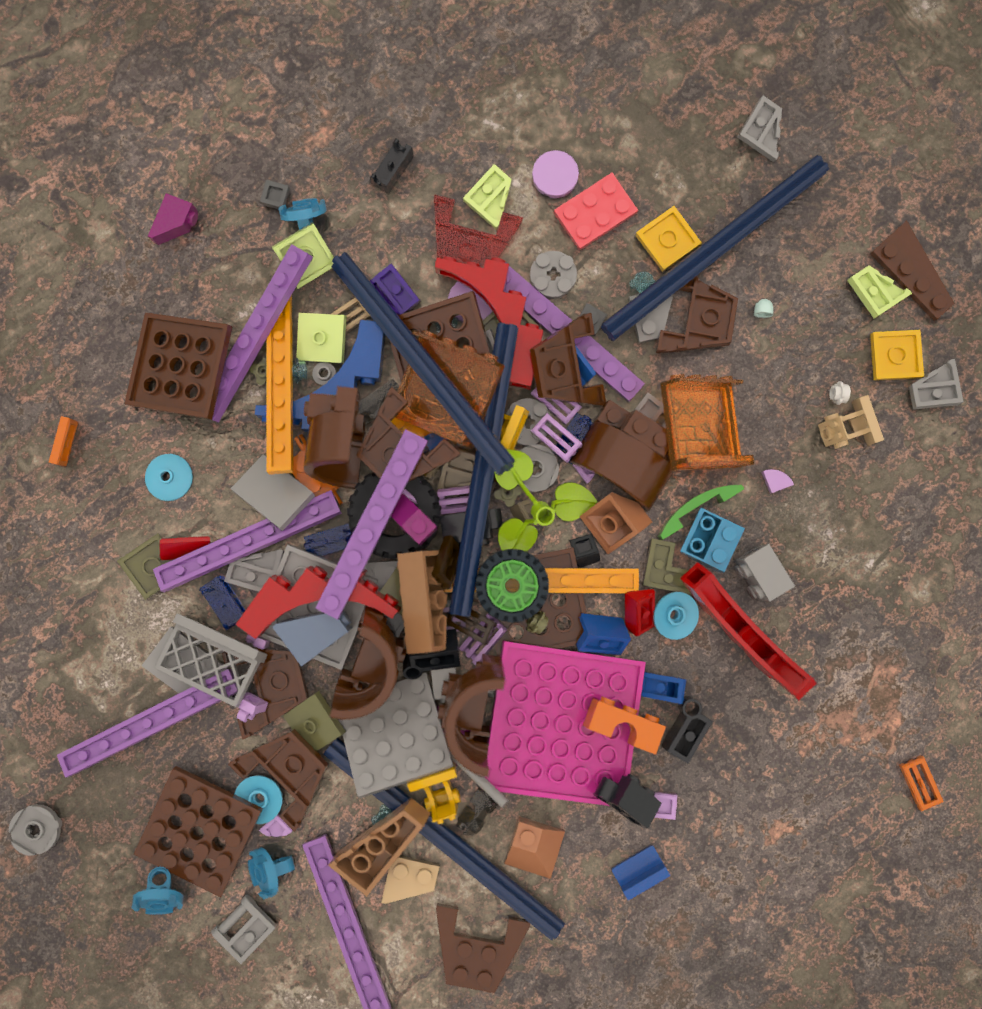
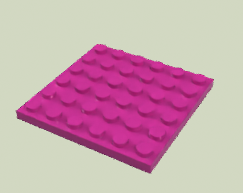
M503 641L500 657H502L505 685L504 690H495L489 729L490 737H488L487 757L490 771L489 776L485 778L498 791L504 793L610 806L593 794L603 777L609 778L618 784L622 776L626 777L627 774H630L634 746L627 743L630 727L627 722L618 724L610 738L589 730L582 725L592 698L600 700L602 696L615 701L614 706L623 709V706L626 705L638 710L636 714L638 715L646 662Z

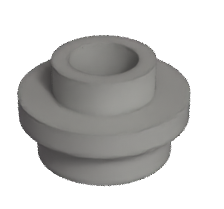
M328 362L318 363L312 372L313 379L321 386L325 385L336 374L334 366ZM322 370L328 371V375L326 377L320 376V372Z

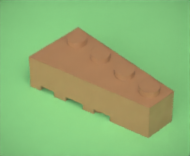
M439 550L397 554L407 654L446 650L447 617L443 615V609L447 604V594H444V590L441 588L442 584L436 582L437 578H433L431 575Z
M410 798L340 849L328 866L367 897L423 828L431 813L414 799Z

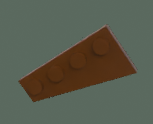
M907 220L870 253L904 290L907 288L912 292L909 296L933 321L939 319L955 304Z

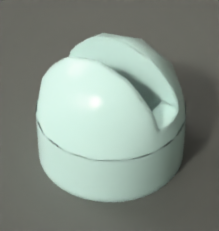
M768 299L758 301L754 307V316L758 318L772 317L774 310L772 302Z

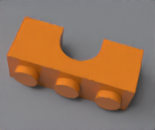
M603 696L600 700L592 698L582 726L611 738L615 727L620 723L627 722L630 727L627 743L656 755L666 726L659 724L660 718L647 713L645 718L636 715L638 710L626 705L623 706V709L614 706L615 701Z

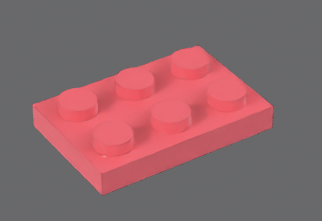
M610 173L554 210L555 216L579 251L638 212V209L613 173Z

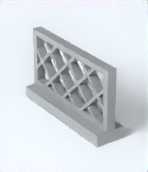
M177 613L173 620L176 625L154 668L239 708L260 662L264 663L268 654ZM182 631L187 634L189 643L178 647L177 638ZM206 642L209 653L199 657L196 645ZM191 648L194 659L183 663L180 652ZM225 651L230 662L219 667L216 655ZM175 654L178 666L171 669L164 667L167 658ZM211 657L214 669L203 673L200 661ZM244 661L250 663L251 666L247 674L239 677L236 664ZM195 664L198 676L189 679L187 678L185 667ZM231 667L235 679L224 683L220 671ZM215 673L219 685L208 688L205 677ZM236 683L238 692L233 700L227 696L225 687Z

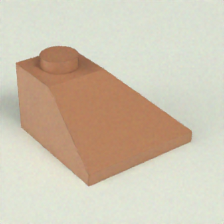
M613 492L579 516L607 554H610L652 523L638 502Z
M518 816L504 864L551 879L565 831Z

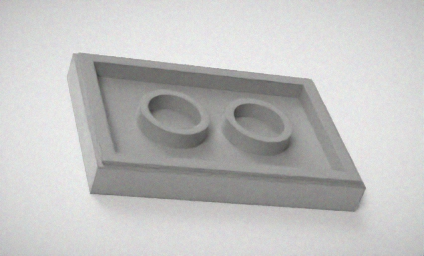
M264 454L230 488L233 493L281 531L315 497L311 490L288 473L269 475L267 473V457Z
M171 626L142 666L177 693H181L193 686L154 668L174 629ZM181 632L177 638L178 647L189 643L188 637ZM196 645L199 657L208 653L199 645ZM191 648L180 652L183 663L194 659ZM175 654L169 656L164 664V667L168 669L178 666ZM211 657L200 661L203 673L214 669ZM217 660L219 667L224 665L222 662ZM195 664L185 667L187 678L190 679L198 676ZM214 673L210 676L205 677V680L215 676L216 674Z

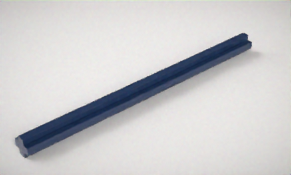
M819 155L813 157L602 323V331L607 334L611 341H615L824 176L829 170L828 163L823 162L822 157Z
M343 252L341 256L336 255L332 259L334 264L331 267L497 475H502L505 471H509L514 466L515 459L348 253Z
M497 323L488 382L492 387L486 391L488 395L485 396L484 401L488 402H484L481 418L499 441L518 334V327L516 325ZM477 448L449 614L465 617L471 615L495 472Z
M336 738L323 755L353 778L345 743ZM398 786L372 794L392 811L412 798ZM430 814L425 825L419 831L422 836L551 941L559 936L561 929L565 926L563 920L444 823H433L432 814Z

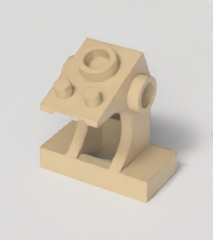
M869 395L852 401L854 413L845 416H839L838 413L824 417L825 422L818 424L825 447L834 445V448L837 449L848 445V440L864 435L867 446L884 440ZM844 421H849L853 433L847 434L843 424Z

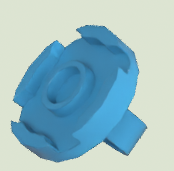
M317 198L293 201V206L286 208L285 204L279 207L281 220L297 221L299 230L312 223L313 217L324 214L327 211L325 200L321 199L320 203H318Z
M262 847L250 851L249 855L252 856V859L248 860V869L253 886L259 885L262 892H259L258 895L262 899L275 896L278 892L277 877L295 870L293 856H286L272 861L269 853Z
M156 867L151 870L148 875L147 890L139 891L133 895L132 909L138 912L139 908L146 909L145 914L161 915L173 913L174 907H177L179 910L182 909L184 896L181 892L171 890L172 881L168 869ZM157 874H164L167 880L164 884L158 886L153 884V878Z

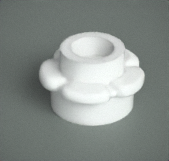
M842 381L832 386L829 392L830 399L837 405L847 403L851 394L850 386L843 384Z

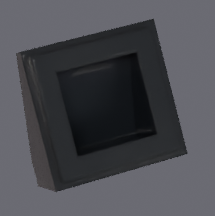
M592 533L569 540L571 548H574L578 568L600 561L599 550Z

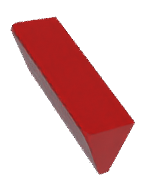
M210 537L161 539L159 541L160 559H177L210 544Z
M653 589L625 593V625L627 630L637 637L655 627L653 617L655 590Z

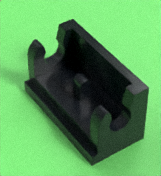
M397 138L393 141L389 152L375 173H372L369 183L388 195L414 157L412 147L408 144L405 147L402 146Z

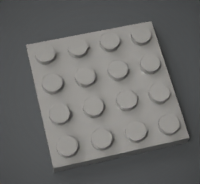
M288 544L276 575L286 577L291 582L290 586L293 587L306 568L319 566L328 573L327 577L330 579L338 563ZM364 575L362 578L365 581L369 579L375 584L378 582V579L368 575ZM319 601L303 604L287 611L276 619L260 637L287 648L272 626L281 620L321 612L316 609ZM347 602L343 611L350 617L352 629L313 659L340 670L344 668L358 633L357 627L365 605L358 602Z
M426 672L422 673L417 679H405L396 682L390 697L373 713L357 719H339V722L346 731L342 735L359 798L454 767L446 742L445 732L441 728V719H437L438 708Z

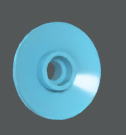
M163 454L156 457L150 462L145 472V483L149 492L154 497L164 501H174L183 497L189 491L193 481L190 465L185 459L175 454ZM168 472L170 474L169 480L164 481L163 475L164 473Z
M683 592L666 594L655 607L653 616L655 627L666 638L673 640L685 638L692 633L698 623L699 609L697 603L690 595ZM675 610V616L671 618V612Z
M250 776L243 780L235 791V795L263 808L256 824L270 822L281 810L283 803L282 792L279 786L266 776ZM257 794H262L264 796V800H259L257 798Z

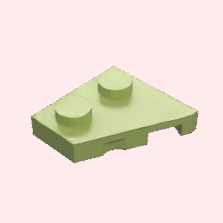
M494 164L463 197V201L497 230L500 226L512 179Z
M867 266L847 280L873 318H876L912 294L909 289L902 290L894 285V280L881 275L879 271L871 266Z

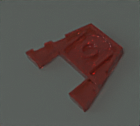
M434 195L437 258L443 259L444 256L455 258L459 263L475 262L484 268L486 259L491 260L494 257L499 258L521 226L523 217L502 212L497 234L493 235L451 224L450 220L455 206V199Z

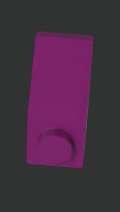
M166 193L148 237L155 244L160 245L189 233L191 227L195 226L198 220V210L192 203Z
M404 494L401 495L391 517L419 545H422L438 528Z

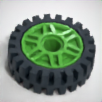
M506 549L496 552L482 564L477 574L476 592L479 602L491 616L501 621L520 622L531 618L542 608L548 596L549 581L544 566L535 556L523 550ZM516 579L520 584L519 589L515 592H509L505 588L507 580Z

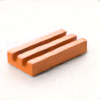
M61 416L49 463L67 466L78 421Z
M920 755L916 757L917 759H911L907 763L899 764V767L918 810L924 811L944 801L924 756ZM916 765H920L934 800H931ZM909 768H911V770H912V772H913V775H914V777H915V779H916V782H917V784H918V786H919V788H920V791H921V793H922V795H923V797H924V800H925V802H926L925 804H924L923 801H922V798H921V796H920V794H919V791H918V789H917V787H916V785H915V782H914V780H913V778H912V775H911V773H910V771H909Z

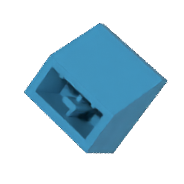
M700 508L680 552L718 573L725 572L745 528Z

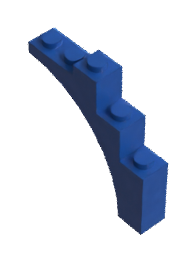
M360 320L357 339L349 357L341 369L325 385L313 393L336 395L337 386L357 388L358 381H361L363 385H375V382L381 383L386 335L375 321ZM310 395L293 401V426H299V423L302 422L301 429L305 432L309 431V424H307V416H304L305 401H309ZM256 405L255 416L261 419L263 423H267V405Z

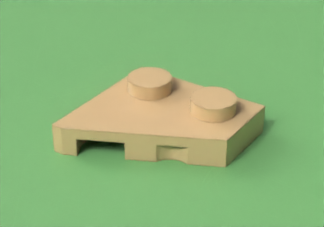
M399 856L389 868L381 903L386 904L434 891L440 864Z

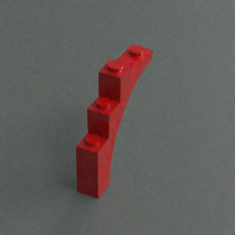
M444 256L443 259L437 258L435 263L437 274L452 278L469 287L486 302L499 323L513 324L518 327L509 385L530 390L534 376L530 349L541 342L543 330L539 329L538 325L526 323L525 326L521 325L526 297L522 296L521 292L509 290L508 293L504 292L509 273V264L505 263L503 259L494 257L491 260L486 259L484 268H482L475 262H466L464 264L448 256Z
M699 562L680 578L703 611L719 623L729 639L745 651L760 671L770 679L775 680L798 701L817 684L813 677L799 667L759 629L730 597L715 576Z
M310 566L306 568L293 587L290 586V580L282 575L269 577L236 625L254 639L260 637L276 619L287 611L303 604L319 601L330 580L327 577L328 573L319 566H315V568ZM364 569L348 601L372 607L393 619L401 609L397 605L398 600L390 594H382L378 591L379 587L371 580H363L362 578L367 573V570Z

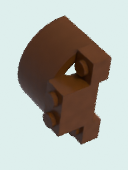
M337 386L336 395L310 393L309 401H305L304 416H307L309 431L304 471L317 481L348 489H355L354 487L359 482L361 460L357 457V453L364 441L366 421L364 415L358 414L360 401L358 388Z
M608 400L582 439L581 443L583 446L580 449L578 448L574 456L572 455L570 463L603 477L632 496L645 511H650L673 472L679 470V468L674 467L681 466V463L684 462L677 455L684 454V449L674 441L677 437L675 434L638 410L628 412L613 401Z
M366 605L363 609L357 631H360L359 635L364 638L352 671L347 669L341 670L334 689L330 718L350 720L367 716L379 709L387 701L395 687L399 672L397 671L398 662L403 663L407 649H404L403 639L394 637L391 629L386 624L387 618L377 609ZM359 681L364 682L370 686L362 690L363 684L359 683Z
M482 654L481 662L477 661L475 668L465 674L449 673L448 681L443 680L441 695L445 696L444 704H439L437 719H441V728H445L446 742L453 757L465 769L483 777H488L490 771L487 757L489 746L487 741L488 737H490V726L482 725L488 690H504L505 685L502 657ZM460 730H469V732L465 731L463 736Z

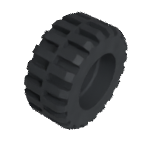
M369 473L364 476L365 479L361 483L358 482L354 487L356 489L354 494L350 495V506L347 508V516H349L350 522L348 524L350 530L353 532L380 481V478L375 473ZM420 476L408 482L405 490L414 496L417 502L416 506L438 528L441 511L438 497L430 483L423 476ZM437 530L422 545H419L407 532L398 536L382 533L372 553L387 559H398L397 554L421 551L436 536Z

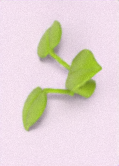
M507 449L515 459L514 466L502 475H497L494 472L496 481L501 487L511 490L519 484L533 503L531 507L533 519H526L523 523L518 518H512L501 525L498 531V543L501 551L519 549L527 552L535 544L538 537L537 529L528 524L533 523L537 525L539 523L542 526H547L554 521L555 513L563 521H574L597 504L596 498L588 489L574 482H566L556 488V500L551 502V506L546 502L537 501L522 482L531 477L534 467L531 458L522 451Z

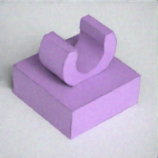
M250 692L245 693L239 706L240 710L237 718L243 722H246L247 719L253 720L255 714L266 710L268 702Z

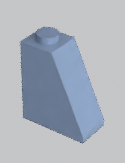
M344 611L338 620L323 612L281 620L272 628L299 664L303 666L352 629L350 625L352 621Z

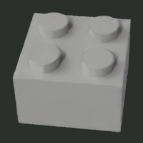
M770 544L756 546L734 560L736 564L734 569L741 579L744 578L749 585L747 591L754 600L757 598L758 601L770 602L795 587Z

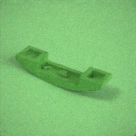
M742 485L722 486L690 499L667 519L657 538L664 540L683 528L679 518L714 496L720 504L744 490V487Z

